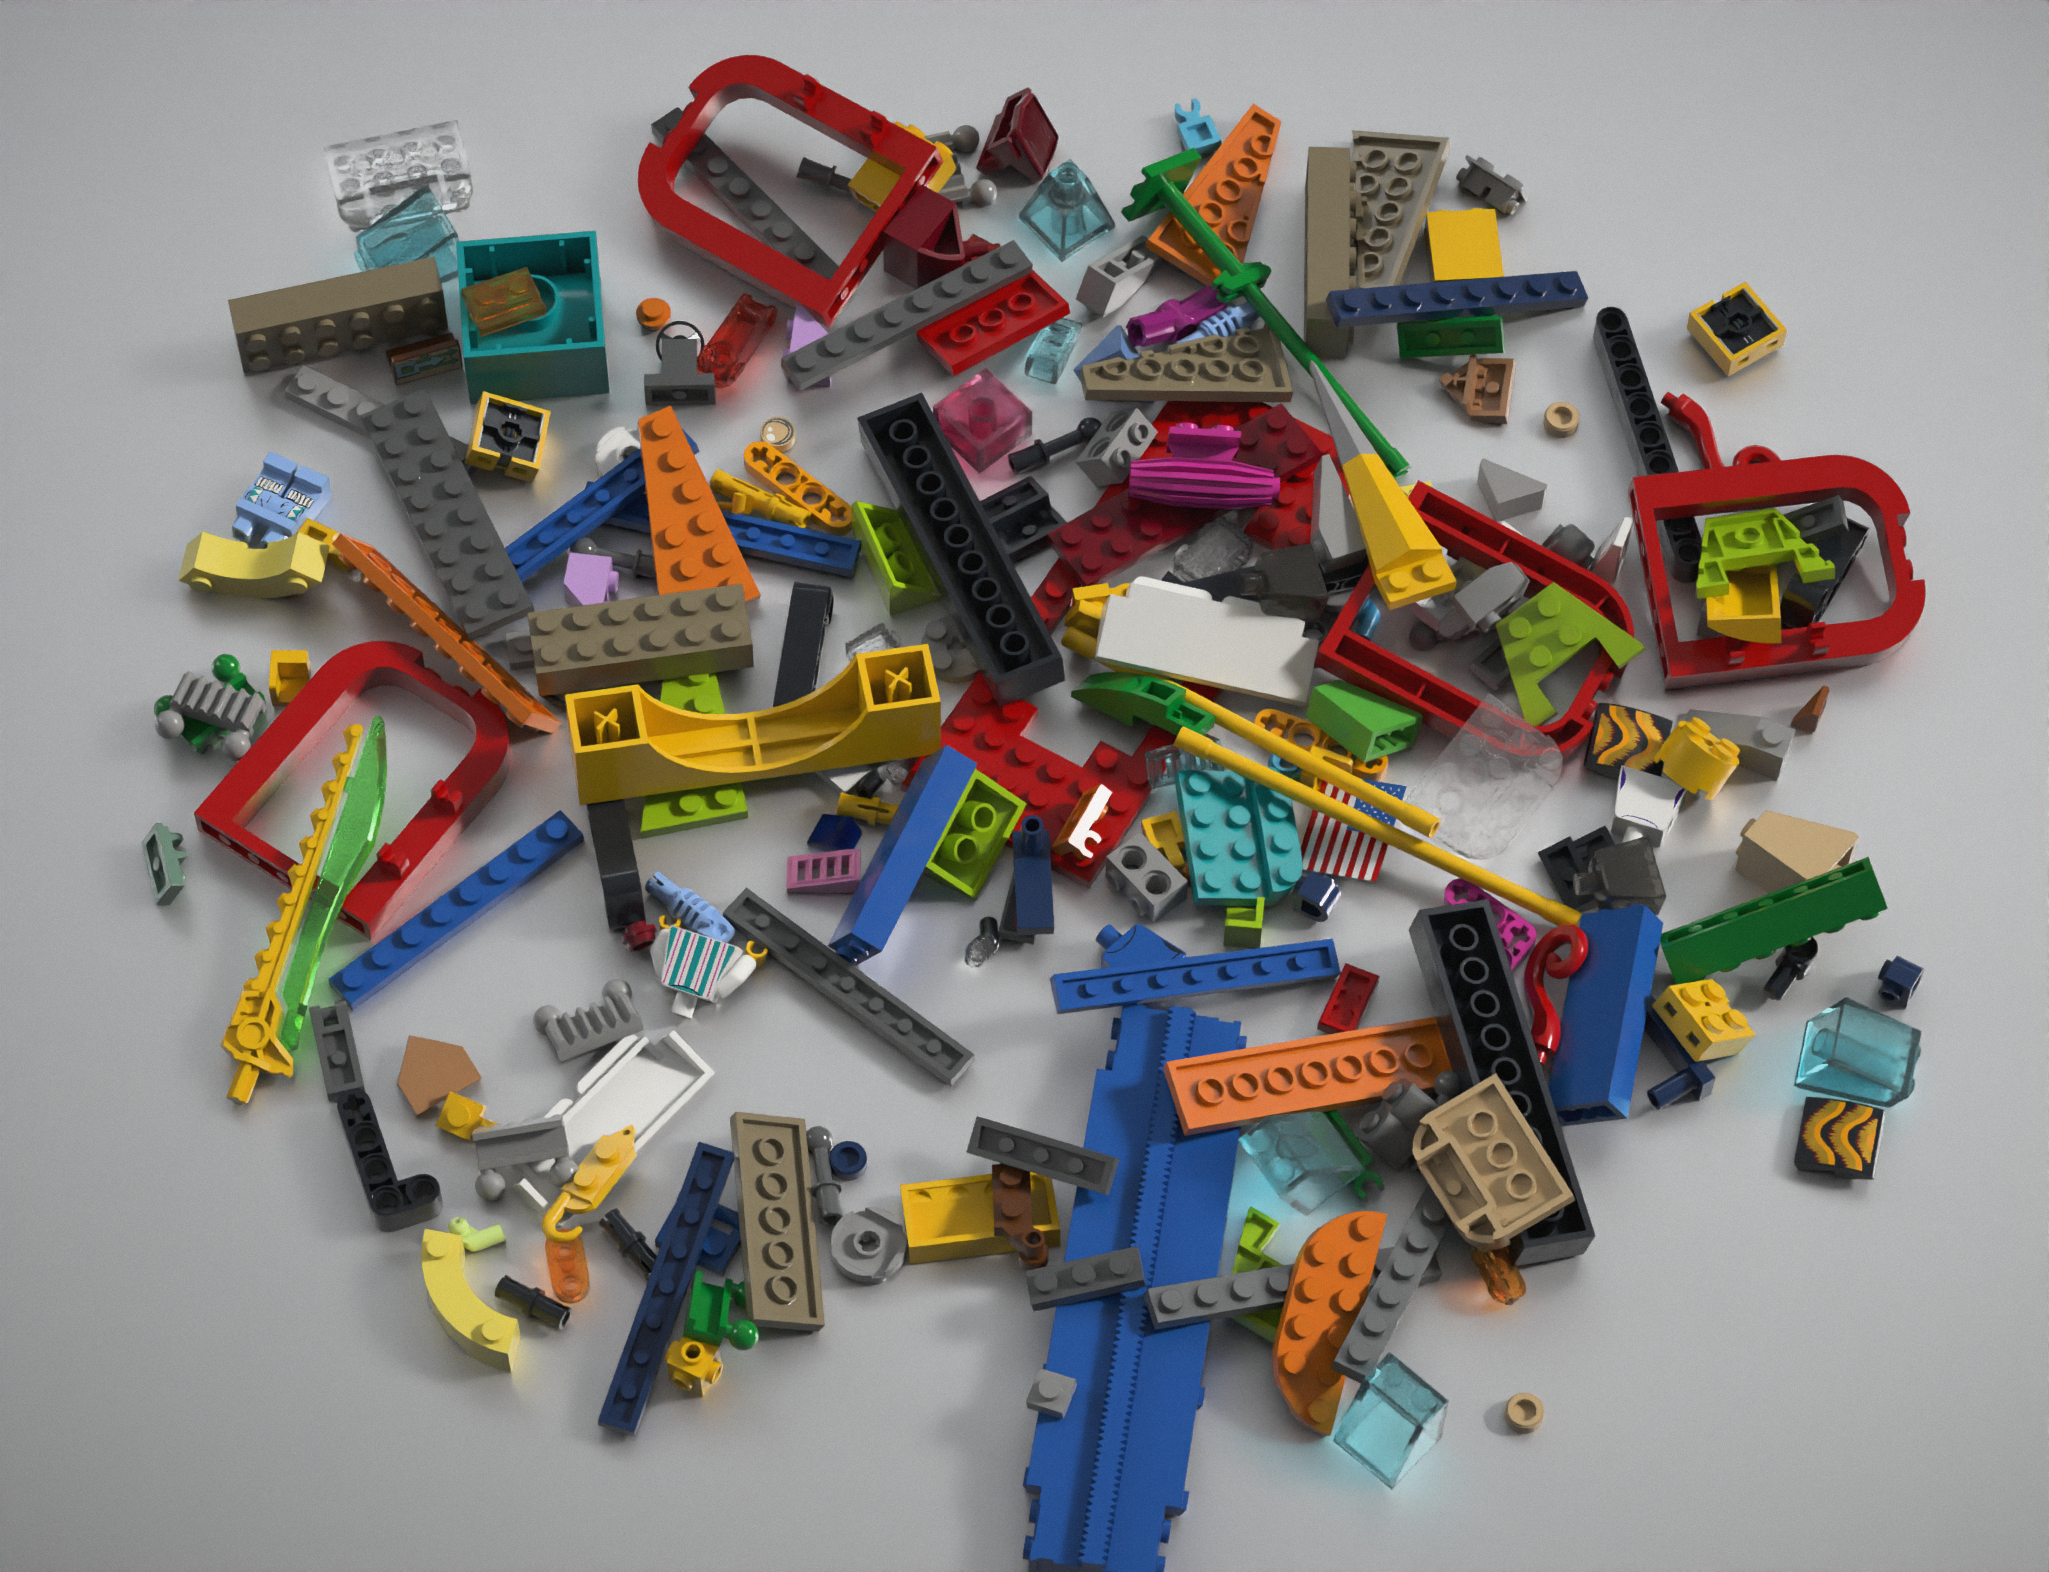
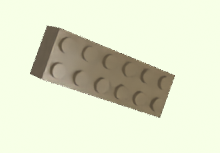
M1308 147L1305 181L1304 342L1317 358L1345 359L1346 346L1353 345L1354 326L1336 327L1326 302L1330 291L1356 289V276H1354L1356 265V247H1354V239L1356 238V219L1354 218V211L1356 210V190H1354L1356 162H1350V148Z
M434 257L228 300L244 373L264 371L274 366L297 364L307 359L321 356L330 357L340 352L354 349L363 350L373 345L400 342L406 338L434 335L439 331L448 330L444 294Z
M742 584L527 613L539 696L754 667L753 644Z

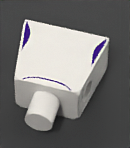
M1622 765L1616 788L1611 832L1614 835L1623 837L1620 847L1621 851L1629 856L1637 857L1642 854L1645 844L1660 847L1684 806L1687 790L1672 780Z

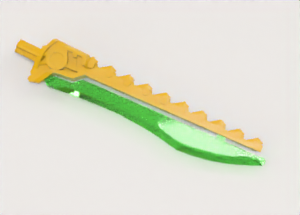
M380 715L373 718L354 777H350L363 740L364 726L360 724L349 725L342 732L347 750L343 753L338 752L332 759L337 775L335 780H327L321 787L326 803L325 807L316 808L310 814L315 831L314 835L305 836L299 842L304 859L303 863L294 864L288 871L293 887L292 891L286 894L283 892L276 900L281 913V919L275 922L272 921L265 928L270 947L265 950L261 949L254 956L259 975L253 979L250 977L243 985L244 991L240 993L220 1046L238 1065L226 1096L227 1099L233 1100L237 1104H248L259 1073H268L276 1076L284 1075L287 1078L293 1076L294 1060L289 1053L298 1049L303 1021L328 937L347 894L375 846L381 823L386 794L387 745L385 723ZM344 792H346L348 795L281 991L288 1007L284 1020L285 1014L276 994Z

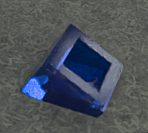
M822 814L807 844L823 852L854 849L862 836V831L851 816Z

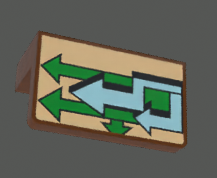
M452 332L385 351L396 386L463 368L460 345Z

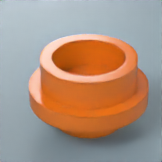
M646 299L636 309L637 321L648 331H660L670 321L671 309L662 299Z

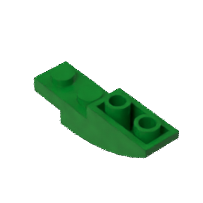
M1127 672L1091 674L1071 691L1072 698L1130 726L1141 718L1175 735H1178L1180 729L1184 726L1203 736L1214 727L1215 715L1186 702V689L1151 676Z

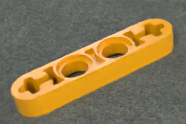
M757 441L746 447L744 450V466L751 476L775 494L778 493L785 496L786 501L811 511V521L826 533L845 536L851 532L852 507L846 501L772 445ZM763 456H766V463L762 460H758L755 463L753 460V457H757L760 459ZM782 473H790L796 478L789 485H782L776 481V478ZM807 493H816L822 498L819 503L814 505L806 504L802 500L803 496ZM832 515L837 518L843 515L844 521L838 519L835 522H832Z
M1270 708L1262 710L1255 717L1254 724L1264 729L1270 722L1275 723L1276 728H1272L1270 732L1283 738V734H1286V728H1290L1288 739L1285 740L1310 752L1312 745L1325 750L1334 745L1342 746L1314 723ZM1299 733H1308L1314 738V741L1308 746H1301L1294 741V737ZM1347 750L1346 757L1353 759L1354 754ZM1387 755L1373 759L1377 761V765H1374L1372 769L1366 767V763L1370 761L1363 762L1356 757L1352 775L1359 779L1380 781L1387 772Z

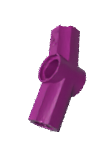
M1209 285L1180 302L1176 299H1170L1161 304L1155 312L1130 318L1126 325L1128 340L1134 347H1145L1167 340L1174 343L1197 331V326L1200 322L1222 311L1227 305L1217 299L1216 295L1219 290H1214Z

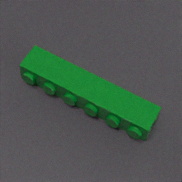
M1866 857L1661 934L1660 944L1677 985L1704 980L1707 975L1718 971L1730 972L1738 968L1742 962L1753 958L1758 960L1768 958L1777 949L1788 945L1793 947L1803 945L1815 935L1823 932L1828 934L1838 932L1846 924L1859 919L1863 921L1873 919L1880 915L1881 911L1888 909L1870 859Z

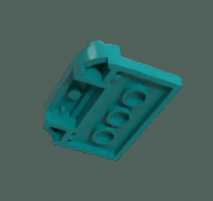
M1269 767V769H1272V770H1274V771H1276V772L1282 774V772H1281L1279 769L1274 768V767ZM1178 770L1174 776L1194 905L1257 906V897H1265L1264 906L1277 904L1280 899L1292 891L1301 876L1303 868L1292 799L1233 771Z

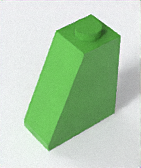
M1340 679L1314 687L1309 698L1310 702L1306 713L1308 720L1363 762L1415 746L1423 715L1417 711Z

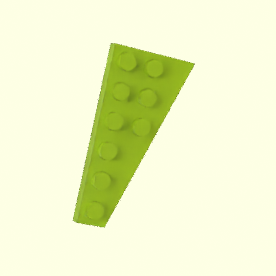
M716 672L663 679L660 702L690 712L725 714ZM737 782L646 795L640 830L641 839L748 818V809L742 783Z

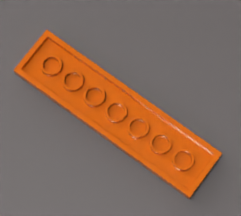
M342 533L339 534L332 543L341 552L339 559L353 570L358 568L365 575L362 579L363 582L378 593L382 591L389 598L386 600V603L401 615L405 612L412 619L409 623L410 626L424 637L429 635L436 642L433 647L442 656L449 660L451 658L455 659L460 664L457 670L472 682L477 680L484 687L481 692L486 698L497 705L501 703L506 707L508 711L505 715L519 727H523L525 724L536 733L539 730H543L552 734L562 724L560 720L474 640L469 641L465 631L373 545Z
M1436 1017L1167 1061L1163 1067L1185 1136L1382 1102V1095L1385 1089L1391 1083L1398 1082L1401 1078L1413 1082L1425 1094L1435 1093L1434 1081L1436 1077L1443 1071H1452Z

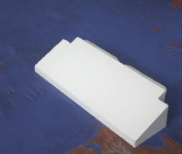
M1140 576L1134 582H1131L1126 591V597L1110 594L1102 607L1094 660L1303 707L1308 695L1319 640L1302 637L1305 621L1300 620V615L1294 610L1232 596L1224 598L1222 602L1213 601L1211 594L1205 590Z
M674 1030L665 1035L655 1046L645 1036L639 1039L636 1035L632 1034L622 1038L577 1083L576 1091L581 1098L575 1103L570 1099H561L543 1117L550 1118L556 1114L563 1116L570 1151L569 1157L578 1166L603 1134L610 1136L629 1125H633L635 1129L634 1149L637 1152L715 1072ZM555 1159L512 1165L511 1167L523 1177L511 1190L544 1216L562 1193L561 1188L555 1186L550 1179V1169ZM565 1212L555 1226L559 1229L574 1214Z

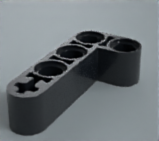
M1847 518L1849 531L1819 542L1817 545L1819 556L1824 561L1830 560L1834 564L1835 579L1803 583L1801 576L1795 573L1789 581L1781 600L1780 615L1782 623L1792 628L1808 627L1810 623L1820 621L1861 552L1870 533L1869 527Z
M794 582L773 707L795 701L816 690L826 626H830L833 613L834 595L831 587Z
M618 799L586 804L603 888L609 930L626 928L639 921L646 922L640 877L624 800Z
M349 1089L343 1092L337 1101L339 1118L375 1226L384 1232H394L436 1218L443 1208L440 1185L437 1179L428 1174H418L398 1181L368 1094L360 1089ZM357 1110L362 1118V1121L358 1123L355 1122L353 1111ZM364 1141L375 1142L370 1147H359V1144ZM375 1173L385 1174V1176L379 1180L369 1179V1177ZM426 1193L433 1195L427 1201L416 1199L418 1196ZM386 1205L396 1206L391 1212L385 1213L380 1211Z

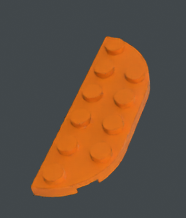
M1373 1211L1347 1213L1318 1227L1302 1245L1292 1270L1272 1350L1273 1376L1276 1387L1280 1388L1285 1401L1290 1407L1288 1410L1304 1426L1325 1437L1331 1436L1346 1376L1332 1370L1331 1367L1365 1303L1387 1214Z

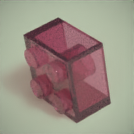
M984 368L933 406V414L950 446L979 474L1032 435V411L987 368Z

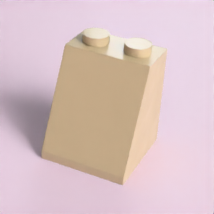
M1766 810L1757 820L1754 818L1750 819L1742 829L1740 836L1743 840L1736 850L1738 860L1735 870L1769 894L1852 863L1859 836L1851 831Z

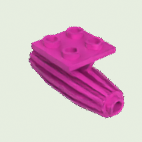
M1178 423L1176 427H1169L1166 453H1172L1173 457L1131 461L1129 496L1176 507L1221 510L1271 506L1272 499H1279L1280 478L1274 477V470L1232 461L1233 458H1237L1241 431H1233V427L1227 425H1215L1212 429H1201L1193 423Z

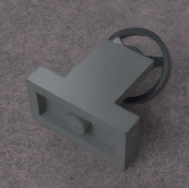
M674 321L664 326L659 332L656 339V352L662 361V374H644L646 406L716 404L714 373H697V363L704 353L705 343L702 333L695 325L686 321ZM680 324L691 327L696 333L688 338L684 335H677L672 338L664 334V331L671 326ZM660 338H662V354L659 347ZM697 338H700L701 350L697 357Z

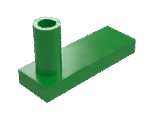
M1500 314L1397 323L1400 358L1504 353L1505 350L1503 320Z

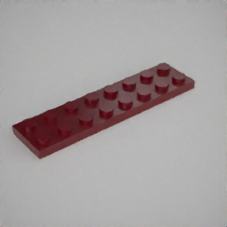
M1282 403L1233 430L1241 431V439L1237 458H1233L1232 461L1274 470V477L1280 478V483L1319 462L1322 452ZM1128 488L1047 534V542L1082 587L1098 585L1232 510L1168 506L1130 497Z

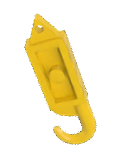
M629 1125L610 1136L603 1134L578 1166L579 1170L575 1173L574 1180L563 1185L561 1188L562 1193L546 1212L542 1220V1232L547 1239L552 1242L564 1243L575 1239L582 1232V1227L577 1226L572 1231L561 1233L555 1229V1225L565 1212L584 1214L591 1210L595 1211L637 1156L634 1149L635 1129L633 1125Z

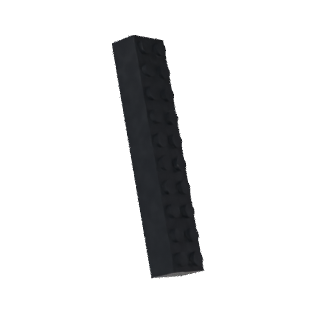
M921 392L858 417L861 443L998 707L1065 681L1062 656L923 393Z
M1489 899L1421 909L1416 914L1409 928V933L1451 1069L1456 1072L1459 1078L1460 1094L1496 1073L1574 1195L1575 1201L1509 1239L1511 1244L1507 1246L1512 1265L1518 1266L1582 1255L1595 1238V1232Z

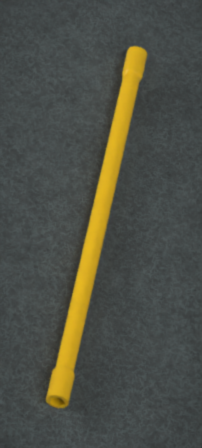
M1070 626L1062 637L1061 645L1087 659L1094 660L1097 639ZM1099 662L1116 672L1151 676L1186 689L1185 701L1215 715V724L1400 820L1402 824L1428 838H1432L1440 826V818L1413 804H1407L1162 675Z
M1182 726L1177 735L1174 746L1201 759L1214 762L1536 913L1550 923L1557 926L1562 924L1577 926L1582 913L1553 899L1540 896L1214 743L1210 738Z

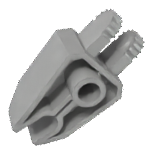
M1508 562L1489 568L1474 581L1469 580L1457 588L1454 592L1455 595L1450 601L1454 608L1444 616V619L1441 618L1439 625H1437L1439 627L1438 631H1440L1439 634L1452 640H1459V638H1463L1462 636L1467 635L1471 630L1484 633L1491 631L1502 620L1501 617L1521 600L1530 580L1517 564Z

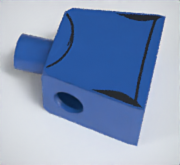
M1109 924L1096 937V942L1106 950L1101 956V968L1186 957L1184 951L1141 924L1134 925L1124 935ZM1141 1003L1140 1005H1145L1146 1007L1149 1003Z

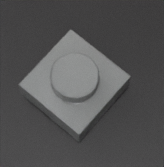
M1039 1368L1026 1400L1027 1408L1064 1419L1077 1387L1076 1379Z

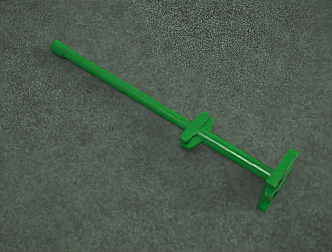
M1194 148L1143 167L1141 173L1145 176V181L1134 185L1130 192V196L1135 200L1134 203L1121 210L1122 215L1127 221H1133L1167 207L1221 272L1211 284L1214 290L1219 289L1216 295L1217 299L1222 303H1227L1243 296L1311 378L1310 362L1311 360L1315 362L1394 479L1398 480L1408 473L1407 469L1411 468L1410 464L1396 448L1391 446L1260 290L1272 272L1271 268L1261 262L1240 263L1184 197L1183 193L1202 158Z

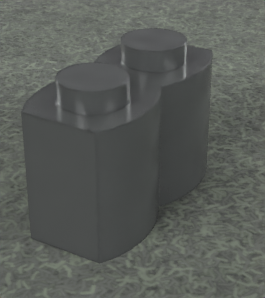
M1403 1078L1398 1082L1391 1083L1385 1089L1379 1108L1367 1113L1359 1124L1360 1130L1356 1135L1363 1144L1384 1162L1397 1169L1413 1153L1414 1136L1421 1125L1419 1121L1426 1114L1439 1107L1413 1082Z

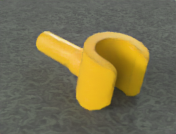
M735 492L732 502H717L720 510L729 511L734 514H751L755 497Z

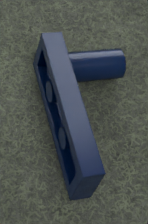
M1030 815L1023 819L1021 831H1012L1017 935L1054 934L1049 830H1043V821L1039 817Z
M1650 993L1644 1030L1673 1066L1677 1074L1647 1091L1648 1098L1657 1110L1662 1109L1691 1091L1700 1101L1712 1093L1716 1077L1703 1061L1695 1062L1652 1007L1656 999Z

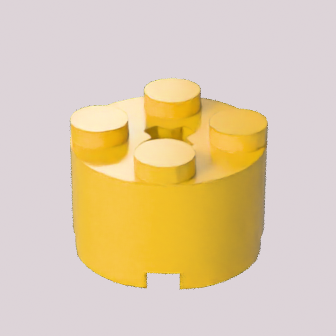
M1693 717L1690 722L1679 721L1654 756L1656 764L1661 760L1666 764L1662 771L1678 785L1693 794H1696L1701 789L1708 792L1704 797L1705 799L1713 800L1738 766L1739 759L1737 755L1740 749L1733 742L1722 738L1720 741L1709 733L1711 728L1704 721Z

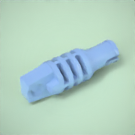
M1248 301L1237 307L1235 304H1232L1217 312L1214 316H1210L1207 320L1200 322L1197 326V331L1173 344L1215 334L1222 338L1235 335L1237 329L1245 327L1251 329L1250 323L1257 320L1259 314Z
M660 871L653 874V877L657 879L656 882L651 878L647 881L645 890L667 905L669 914L676 920L680 918L681 924L687 929L725 943L735 935L733 926L718 910L691 889H680Z

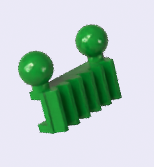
M221 654L214 659L211 666L212 674L218 681L226 683L223 685L224 687L230 684L236 691H240L243 688L251 696L257 693L247 682L246 676L242 672L240 673V663L236 657L230 654ZM259 691L258 694L265 702L264 695ZM164 695L155 702L154 714L156 718L161 712L169 710L172 695ZM182 715L184 729L180 736L196 753L203 755L209 744L215 746L220 736L225 738L229 734L230 730Z
M696 1270L688 1296L687 1314L682 1337L720 1347L723 1338H726L738 1350L745 1351L753 1348L759 1339L758 1328L753 1322L738 1320L733 1324L727 1323L730 1298L734 1299L740 1308L747 1310L744 1281L736 1284L733 1283L732 1279L726 1278L724 1286L720 1287L702 1282L703 1272Z

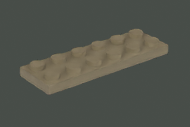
M735 1112L730 1117L732 1149L735 1153L734 1172L747 1319L756 1326L819 1332L825 1326L805 1119Z

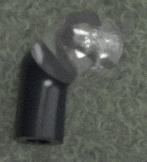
M889 761L870 771L856 788V794L858 797L871 799L887 779L894 786H899L908 775L907 770L899 765L900 762Z
M988 916L980 920V935L969 943L965 949L964 961L971 968L981 967L983 962L990 959L998 951V922L993 917Z

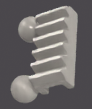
M962 125L954 131L953 135L946 131L925 137V139L933 144L939 141L946 145L953 153L951 156L957 168L938 194L953 202L961 201L962 207L969 206L970 202H974L979 206H988L995 201L997 188L988 179H979L972 184L970 189L967 188L964 182V175L961 174L956 152L954 153V148L962 152H970L978 146L980 140L979 133L974 127Z
M188 671L183 675L169 703V710L163 711L157 716L155 729L161 737L174 739L184 729V720L182 718V715L233 731L223 739L222 751L228 759L239 761L251 748L249 737H252L254 733L253 725L259 713H263L266 708L265 702L258 693H254L251 696L243 688L240 691H236L230 684L224 687L218 680H214L211 683L205 676L201 675L200 678H196L192 672Z
M622 979L608 981L602 991L603 1005L599 1007L595 1002H591L587 1012L578 1007L574 1017H570L566 1012L561 1014L556 1007L550 1005L542 1006L535 1012L533 1017L534 1027L541 1034L548 1036V1040L550 1043H553L560 1062L644 1030L641 1017L631 1001V987L626 981Z
M559 1114L553 1115L550 1118L539 1117L532 1121L525 1119L520 1123L495 1124L489 1128L482 1126L473 1130L472 1137L476 1145L477 1164L480 1170V1175L475 1182V1190L484 1200H496L505 1191L504 1178L495 1171V1168L554 1158L555 1162L550 1169V1179L559 1188H562L564 1184L572 1182L575 1173L579 1170L578 1165L573 1160H570L564 1118Z

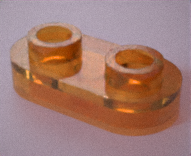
M562 1228L557 1231L564 1233L572 1231V1229ZM578 1235L575 1239L564 1243L552 1242L546 1239L545 1251L555 1297L564 1303L580 1302L588 1295L590 1290V1279L581 1236ZM568 1248L571 1250V1253L562 1256L559 1254V1251ZM570 1282L578 1285L573 1290L565 1288V1285Z
M1470 1245L1472 1262L1478 1268L1485 1281L1490 1296L1495 1301L1505 1305L1516 1303L1526 1293V1284L1517 1266L1512 1265L1508 1249L1503 1247L1483 1252Z

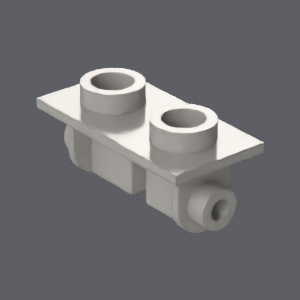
M1466 155L1465 158L1470 166L1468 169L1461 168L1456 176V179L1460 181L1459 185L1479 198L1486 188L1491 189L1484 200L1504 214L1507 212L1510 214L1515 213L1519 207V202L1516 201L1518 197L1525 202L1527 201L1521 182L1508 174L1504 178L1494 172L1495 166L1482 157H1478L1475 160Z

